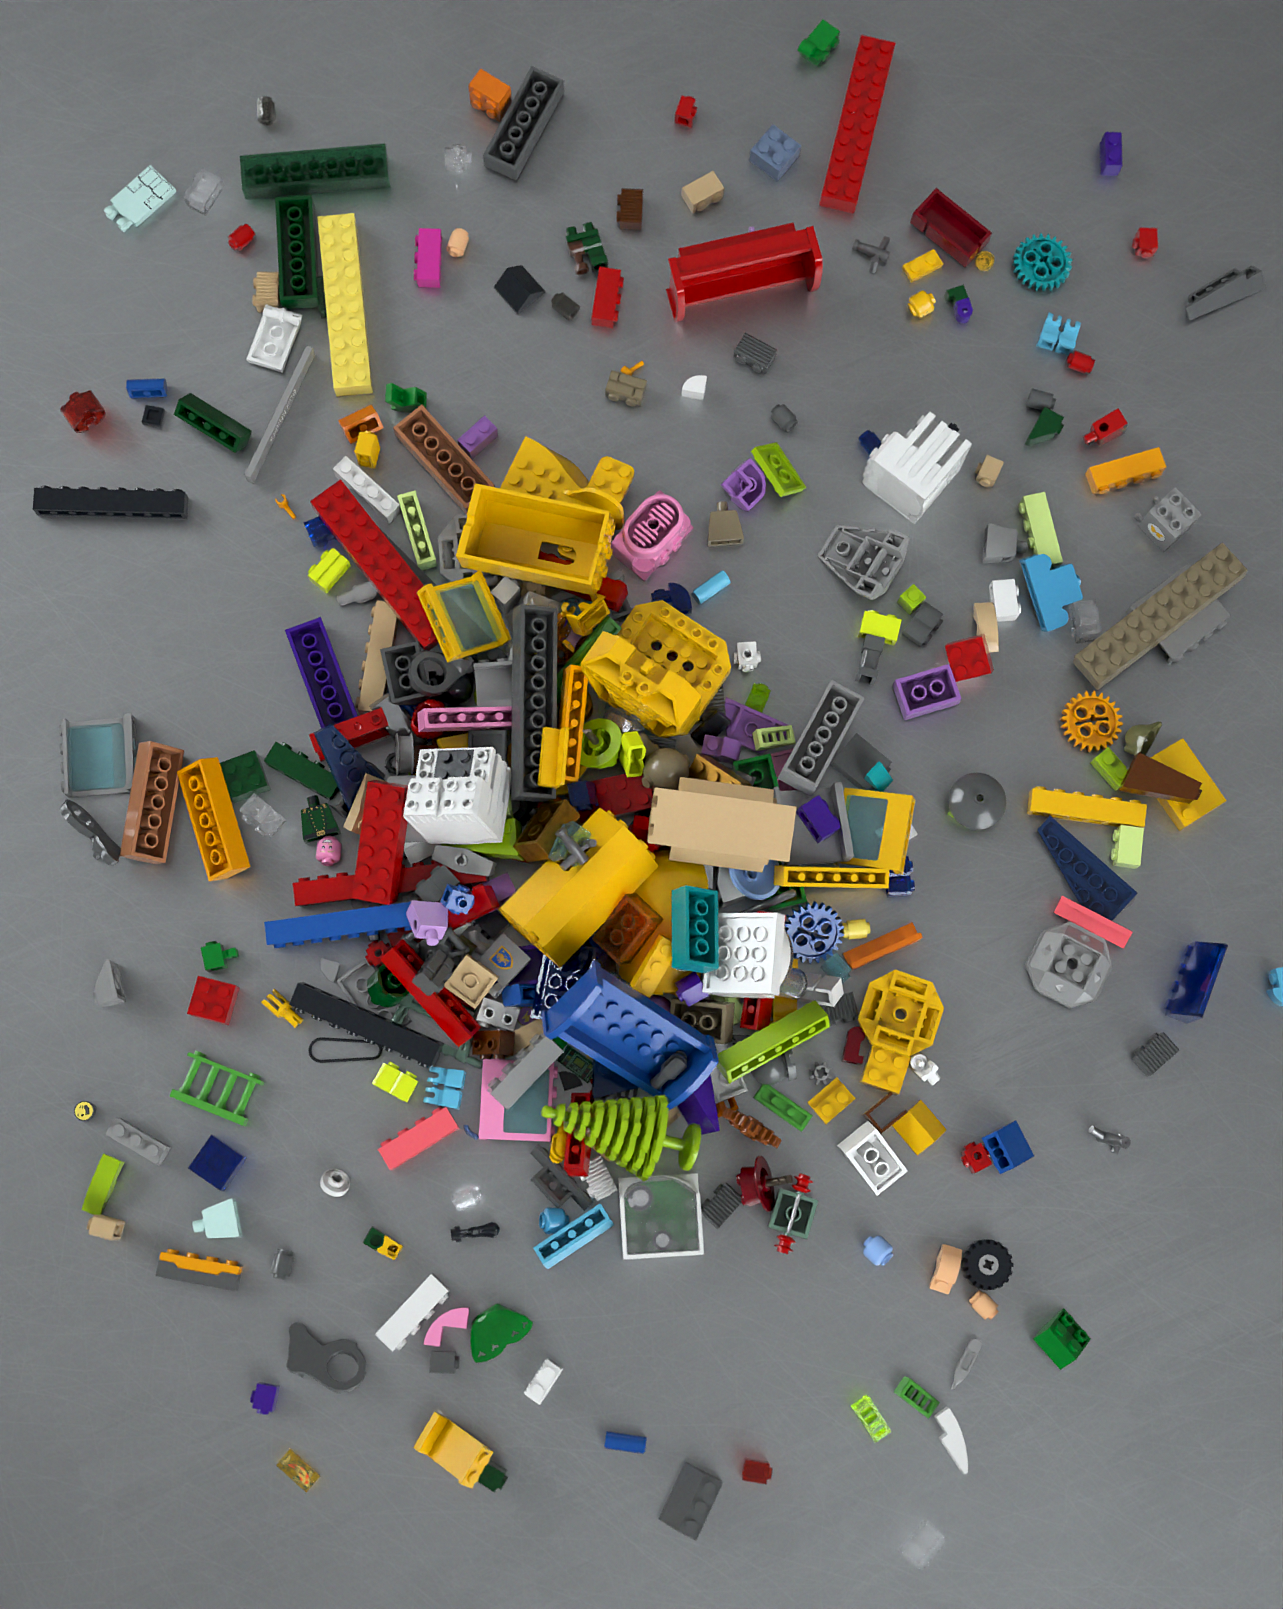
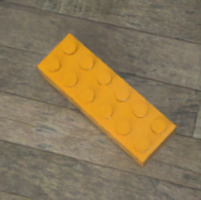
M218 757L199 759L177 771L208 880L228 879L250 868L249 859Z

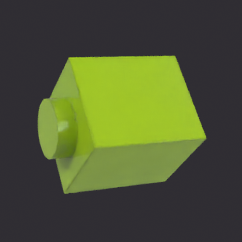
M913 584L900 595L897 603L911 615L924 603L926 596Z

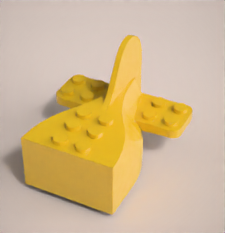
M525 436L500 489L610 511L611 517L614 519L615 530H620L625 523L624 510L621 503L633 481L635 473L632 466L605 456L599 460L590 481H588L581 470L569 459ZM558 545V553L561 557L572 562L576 560V552L572 548Z

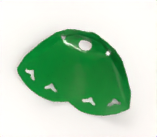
M499 1303L477 1315L471 1324L470 1337L471 1353L474 1362L489 1361L501 1354L507 1344L516 1343L524 1338L530 1331L533 1322L526 1316ZM522 1322H527V1324H525V1328H523ZM513 1331L518 1332V1334H515L513 1337L511 1336L513 1334ZM492 1345H499L492 1351ZM480 1352L485 1354V1356L481 1355L480 1357H478Z

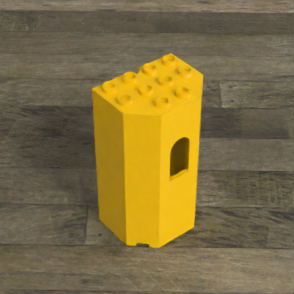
M475 483L456 558L463 568L595 596L597 591L600 590L603 577L606 578L607 559L610 560L613 549L610 547L611 539L615 532L614 519L611 517L610 511ZM542 542L572 548L576 552V560L572 564L564 565L538 559Z
M601 808L596 809L571 835L579 846L583 845L584 840L595 839L597 841L595 847H589L584 850L589 857L585 863L579 865L575 861L568 869L562 870L560 864L571 855L563 843L558 848L556 856L550 860L547 859L498 909L519 934L532 945H535L558 967H561L659 867L655 862L656 857L654 854L647 850V844L641 839L638 840L628 830L627 824L621 819L617 821L615 815L609 810L605 812Z

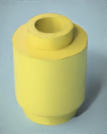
M865 919L847 920L846 923H842L844 926L842 929L844 933L843 938H848V940L867 938V934L871 933L870 923L866 922Z

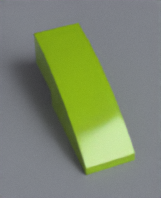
M103 1153L81 1210L92 1215H102L115 1188L116 1179L124 1165V1161Z

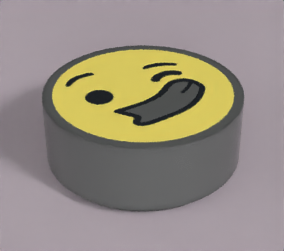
M81 1101L75 1106L74 1115L78 1120L89 1121L95 1115V1107L88 1101Z

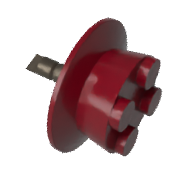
M757 1156L754 1167H742L740 1174L736 1175L737 1184L741 1186L742 1191L741 1202L749 1207L761 1203L767 1212L772 1211L775 1202L774 1186L793 1183L792 1175L772 1178L766 1159L763 1156Z

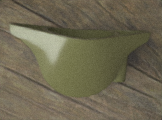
M1158 721L1153 724H1139L1131 727L1125 735L1126 746L1124 751L1134 756L1138 752L1146 755L1162 723Z

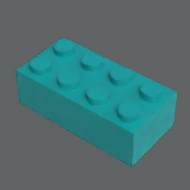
M688 885L672 890V968L699 973H707L719 969L718 891Z

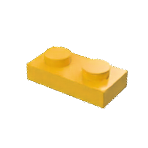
M935 249L904 264L902 269L912 283L941 268L943 262Z

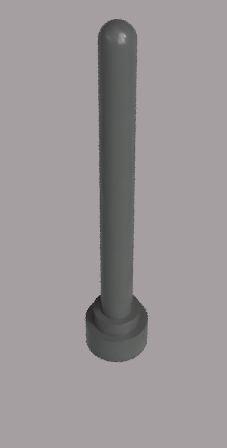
M794 889L788 890L738 913H757V911H762L794 897L796 891Z

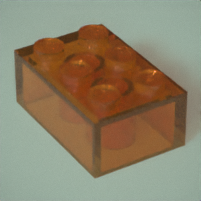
M637 893L625 894L592 940L618 965L630 964L662 922L663 918Z

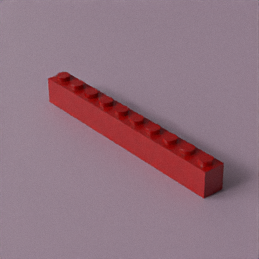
M433 860L430 865H424V862L412 863V867L408 868L402 865L398 894L414 892L417 889L415 886L422 879H429L432 876L430 872L438 865L442 867L443 864ZM447 867L460 881L461 885L489 881V876L460 873ZM348 872L336 873V877L329 878V875L317 876V880H310V877L299 878L298 882L293 883L295 906H308L354 899L352 898L355 875H348Z

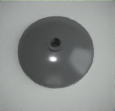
M970 773L962 776L954 783L949 793L948 804L952 816L958 823L969 829L982 830L995 825L1001 819L1006 809V795L1001 784L993 777L984 773ZM981 796L983 801H978L976 797Z

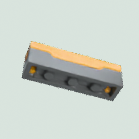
M167 1249V1252L160 1253V1260L155 1275L157 1277L238 1291L243 1266H238L237 1261L226 1260V1263L218 1262L219 1258L207 1256L206 1259L198 1258L199 1254L187 1252L186 1256L179 1255V1250Z

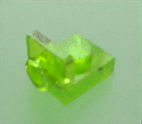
M754 683L745 706L762 713L771 693V690L768 689L769 687L762 683Z

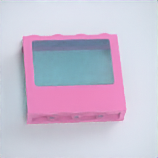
M483 1059L479 1139L551 1142V1138L555 1134V1126H552V1118L542 1117L541 1110L545 1105L556 1109V1106H552L553 1098H557V1086H553L554 1078H558V1067H554V1062L507 1110L487 1089L489 1088V1082L494 1077L499 1078L503 1074L501 1070L509 1062L512 1064L515 1060Z

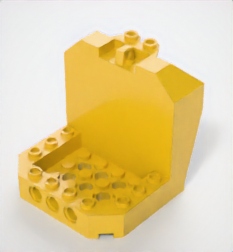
M663 600L635 605L621 625L622 629L617 635L605 631L601 633L582 660L581 670L599 699L653 735L663 738L688 735L730 674L731 664L726 641ZM659 642L662 648L655 651L651 648V644ZM675 652L678 658L675 661H670L667 658V654ZM689 662L694 668L691 671H685L682 667L683 664Z

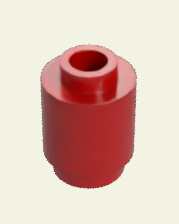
M248 224L240 225L228 236V244L233 250L241 251L253 240L255 232Z
M1075 350L1073 353H1069L1066 363L1070 369L1090 374L1095 359H1092L1090 355Z

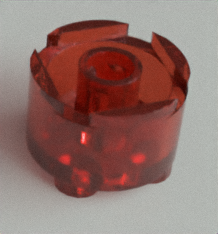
M91 390L80 394L79 392L71 394L69 396L70 400L60 408L61 413L76 433L90 430L88 426L93 423L95 426L98 425L106 416L103 406Z

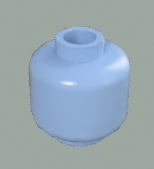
M870 1236L863 1244L865 1246L864 1256L874 1265L881 1264L884 1266L893 1256L892 1245L882 1236L874 1238Z

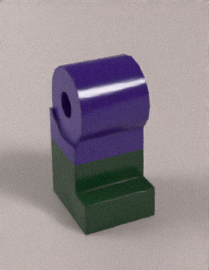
M964 285L946 290L944 298L946 303H952L956 321L959 323L968 322L973 313V308Z

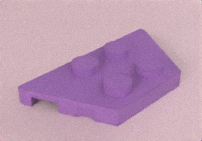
M727 697L725 699L726 716L731 720V724L726 727V737L742 743V747L762 755L767 751L755 750L752 733L756 729L789 726ZM776 733L777 741H779V735ZM768 734L769 742H772L771 736Z

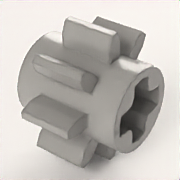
M815 1062L816 1068H809V1071L813 1072L809 1079L814 1078L816 1080L815 1085H818L820 1081L826 1085V1078H833V1076L829 1075V1071L833 1068H827L826 1062L820 1066L818 1062ZM823 1069V1073L826 1075L819 1078V1074L816 1071Z

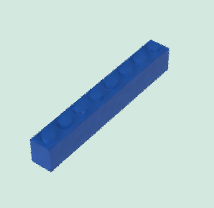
M411 902L264 922L267 945H274L275 949L286 947V943H292V946L304 945V941L311 940V944L321 943L323 938L336 941L341 940V936L348 935V939L358 938L360 933H367V936L379 935L378 931L385 930L386 933H395L397 928L403 927L404 931H409L412 928L406 912Z

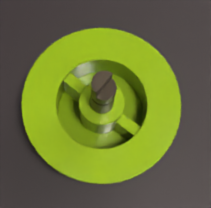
M598 718L584 724L580 758L581 765L600 769L613 767L617 763L621 752L622 733L615 722L605 718Z

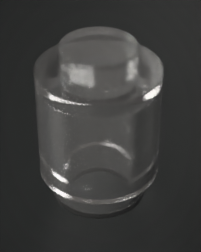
M474 1185L462 1189L452 1196L457 1211H464L481 1203L480 1199L483 1198L479 1187L475 1188Z

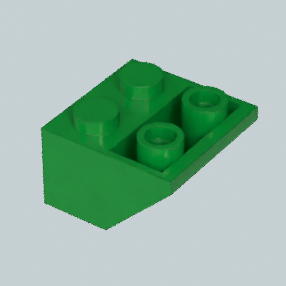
M1064 1308L1047 1322L1033 1338L1060 1370L1077 1360L1091 1340L1086 1331L1077 1324Z

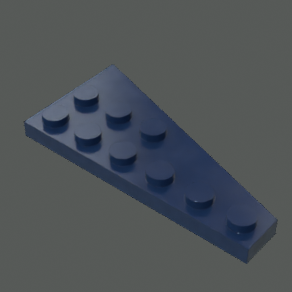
M329 724L314 732V735L350 811L366 773L381 780L384 779L352 747L335 726Z

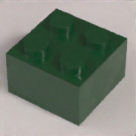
M255 750L220 763L230 798L234 803L271 790L259 755Z

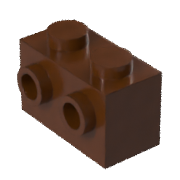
M503 1030L477 1031L473 1036L472 1055H478L482 1060L491 1059L492 1056L493 1059L505 1060V1056H513L515 1032Z

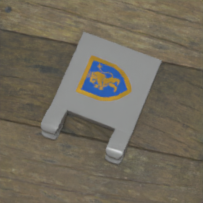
M503 933L477 961L499 976L497 979L498 983L489 990V993L494 998H497L532 959Z

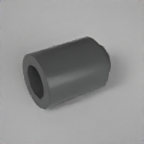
M1032 388L1028 397L1027 407L1042 411L1044 407L1053 409L1056 399L1053 398L1054 394Z

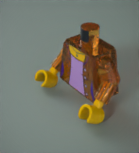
M568 602L563 603L561 613H557V663H561L563 660L569 661L589 637V635L581 636L573 632L565 615L567 613L573 614L575 607L571 606L567 611V607L570 604Z

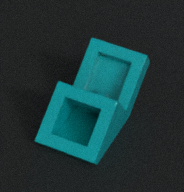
M880 761L864 777L875 788L874 791L884 792L893 782L892 777Z

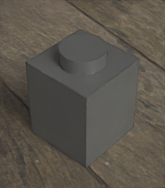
M431 1351L429 1373H455V1369H459L460 1356H456L454 1351Z

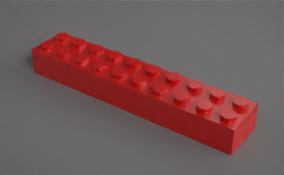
M860 35L819 206L855 213L895 42Z
M340 479L310 501L313 510L413 638L418 641L420 647L423 650L430 651L439 642L417 594L424 585Z

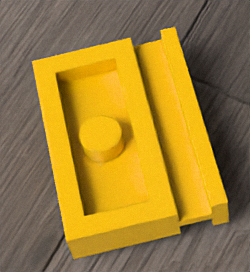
M836 1077L809 1100L807 1104L810 1105L826 1125L856 1098Z

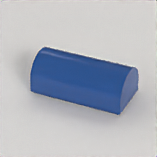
M165 378L127 380L126 390L130 398L166 397L167 383Z
M606 1431L604 1447L605 1449L643 1454L645 1453L647 1437Z

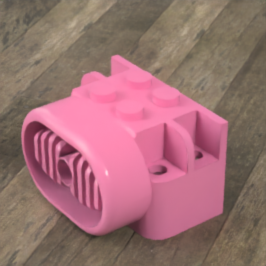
M659 490L655 495L648 497L627 519L624 528L611 543L612 555L645 582L660 564L663 566L669 560V555L672 551L676 552L681 547L682 540L694 527L690 525V519L683 513L680 503L675 498ZM654 524L658 527L656 529H651L649 526Z

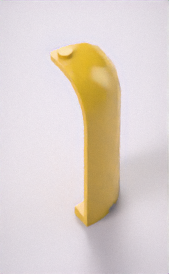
M670 850L654 851L655 862L659 867L635 890L625 903L619 980L630 986L629 984L658 934L672 940V890L684 885L708 889V878L703 864L669 860ZM671 961L653 994L663 995L664 991V993L677 996L676 991L678 988L675 982L693 973V971L672 968ZM696 972L701 980V973Z

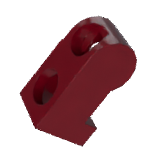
M852 1027L847 1032L842 1062L856 1065L863 1064L864 1056H860L859 1051L865 1034L861 1027Z

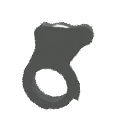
M458 627L455 631L462 647L465 650L475 647L470 641L469 630L466 627ZM419 651L411 656L413 661L409 665L408 672L410 685L422 695L430 697L441 695L461 676L475 672L474 664L479 661L477 654L447 662L443 652ZM427 660L439 664L444 672L443 683L431 686L422 682L417 673L418 664Z
M66 799L60 807V812L72 827L92 840L93 857L96 860L101 857L110 866L117 864L121 848L104 832L84 808L74 801Z
M294 1323L289 1327L290 1343L286 1366L291 1373H298V1376L301 1378L307 1374L326 1388L337 1393L350 1392L360 1385L366 1374V1362L363 1354L356 1348V1342L338 1340L321 1345L307 1332L303 1324ZM338 1354H347L353 1357L358 1364L357 1375L347 1382H338L332 1379L327 1372L329 1360Z

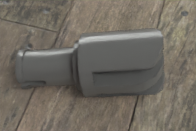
M676 1051L661 1064V1071L650 1080L651 1085L655 1089L659 1090L669 1079L675 1080L686 1069L687 1055L685 1052Z

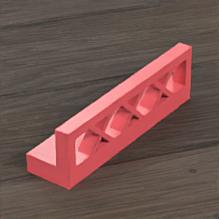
M1061 896L1053 912L1123 949L1133 931L1064 896Z

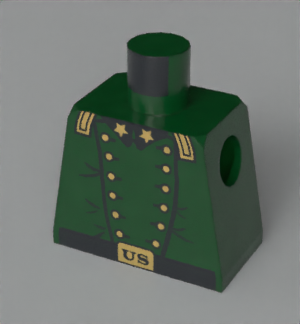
M318 795L308 797L309 808L301 810L303 841L307 844L321 840L325 836L333 837L340 835L341 831L327 803L320 804Z

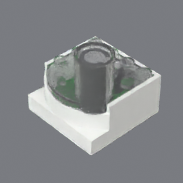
M718 913L719 969L704 973L703 992L721 997L774 998V995L790 999L801 997L807 989L808 981L801 969L792 967L793 946L784 928L785 915L779 913Z
M698 1173L649 1176L646 1181H642L637 1177L618 1178L623 1260L704 1254Z

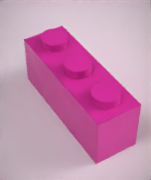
M419 228V235H415V246H418V252L414 254V261L417 263V269H414V280H417L418 287L440 288L441 229Z

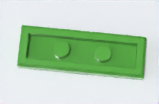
M762 1084L753 1097L800 1132L803 1131L813 1116L770 1085Z

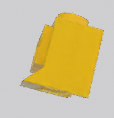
M597 593L595 596L590 595L592 604L582 602L578 605L582 613L578 616L570 613L565 615L574 633L581 636L590 635L593 632V628L610 614L604 601L605 596Z

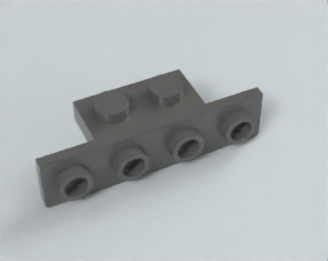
M538 1144L531 1152L532 1156L543 1168L531 1181L556 1208H559L572 1197L585 1211L593 1203L589 1194L581 1190L575 1179L568 1176L563 1170L561 1164L553 1163L550 1160V1154L545 1148Z

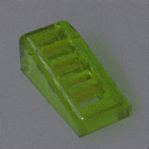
M867 1395L851 1405L852 1410L874 1443H877L892 1432L871 1398ZM873 1411L872 1415H870L866 1419L864 1418L867 1414ZM878 1418V1421H877V1422H875V1423L872 1424L871 1426L868 1425V1424H870L871 1422H873L875 1419ZM882 1425L883 1428L874 1434L873 1431Z

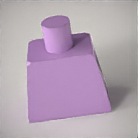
M412 900L406 914L414 936L426 939L427 944L430 946L438 944L448 926V908H445L439 902Z

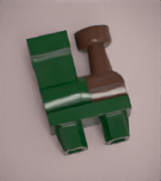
M592 222L584 223L582 225L584 232L577 233L574 226L566 228V246L569 255L574 257L576 262L574 266L576 275H583L589 272L588 264L583 262L582 255L585 254L588 256L592 272L599 271V267L608 268V259L605 255L598 229L594 228Z

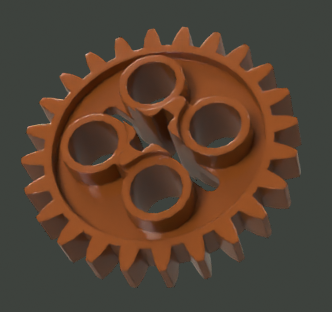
M727 1107L722 1114V1117L728 1120L731 1126L740 1130L742 1134L751 1140H757L766 1146L770 1145L776 1149L779 1147L782 1140L774 1135V1131L765 1127L759 1120L750 1115L746 1116L738 1110L735 1112Z

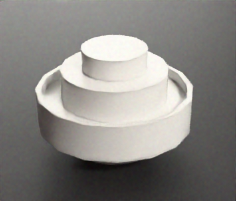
M329 1169L323 1173L320 1185L328 1195L340 1197L348 1191L350 1179L342 1170Z

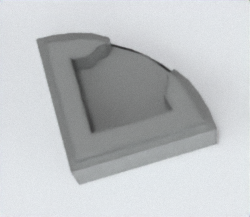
M321 958L320 966L322 973L328 980L335 983L341 964Z

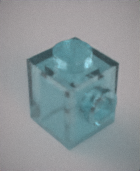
M837 952L821 966V969L828 976L841 977L842 984L851 977L849 973L852 969Z

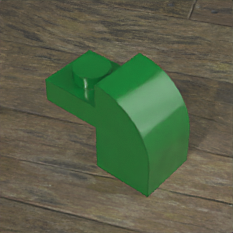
M393 383L386 384L385 402L389 403L394 411L412 413L420 405H423L426 409L427 392L416 386L403 389Z

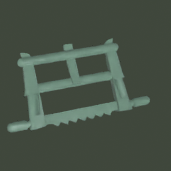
M409 993L399 1003L400 1006L391 1020L402 1025L409 1009L429 1018L432 1017L420 1004L413 1002L414 997ZM463 1006L465 1009H468L474 1012L475 1014L476 1009L472 1010L466 1006ZM473 1037L462 1044L458 1050L446 1044L443 1045L441 1052L444 1053V1056L451 1055L464 1064L468 1062L472 1066L483 1068L481 1060L468 1056L473 1043Z

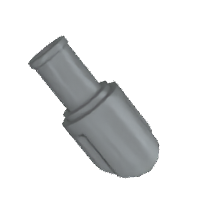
M365 581L354 585L351 591L336 595L339 605L343 606L354 601L359 604L374 599L379 593L370 581Z

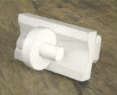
M916 1053L911 1057V1066L909 1068L924 1082L927 1080L931 1085H934L941 1078L936 1072L939 1068L925 1055Z

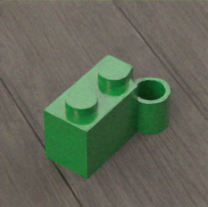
M822 19L808 38H805L800 43L797 51L800 52V55L818 66L821 61L824 62L827 59L829 51L832 48L835 49L839 44L840 31Z

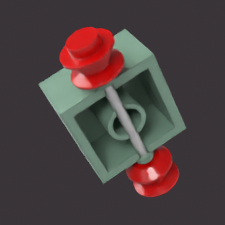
M801 1173L798 1176H794L797 1182L791 1185L796 1190L795 1193L781 1188L778 1189L774 1208L767 1226L768 1228L784 1232L785 1235L777 1236L780 1240L779 1244L774 1245L778 1247V1252L788 1254L789 1251L793 1252L790 1246L796 1243L789 1236L793 1235L808 1239L819 1201L803 1196L804 1193L811 1192L808 1184L813 1183V1181H810V1176Z

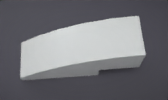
M946 1406L933 1415L945 1432L938 1438L960 1471L966 1474L968 1473V1458L964 1438L955 1416L950 1408Z

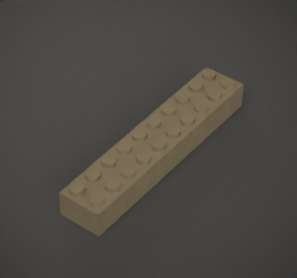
M1222 542L1074 656L1073 664L1098 691L1241 581L1248 569Z

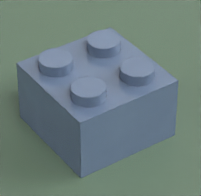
M772 125L750 150L749 161L778 181L800 156L801 145L775 125Z

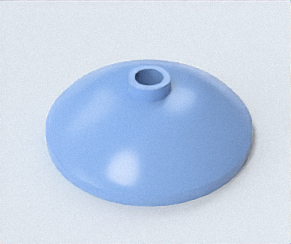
M769 860L768 865H764L763 873L729 868L733 884L748 898L763 900L775 894L779 888L778 885H774V865H779L777 860Z

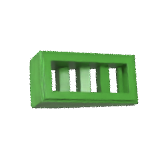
M906 1376L903 1377L894 1390L896 1395L928 1419L940 1403ZM915 1389H916L917 1392L915 1393V1395L913 1396V1398H912V1399H909V1398L911 1397V1395L913 1394V1392L915 1391ZM922 1394H923L924 1397L922 1398V1400L920 1401V1403L917 1405L916 1403L918 1402V1400L920 1399V1397H921ZM930 1400L931 1402L929 1403L927 1408L923 1410L922 1408L924 1407L926 1402Z

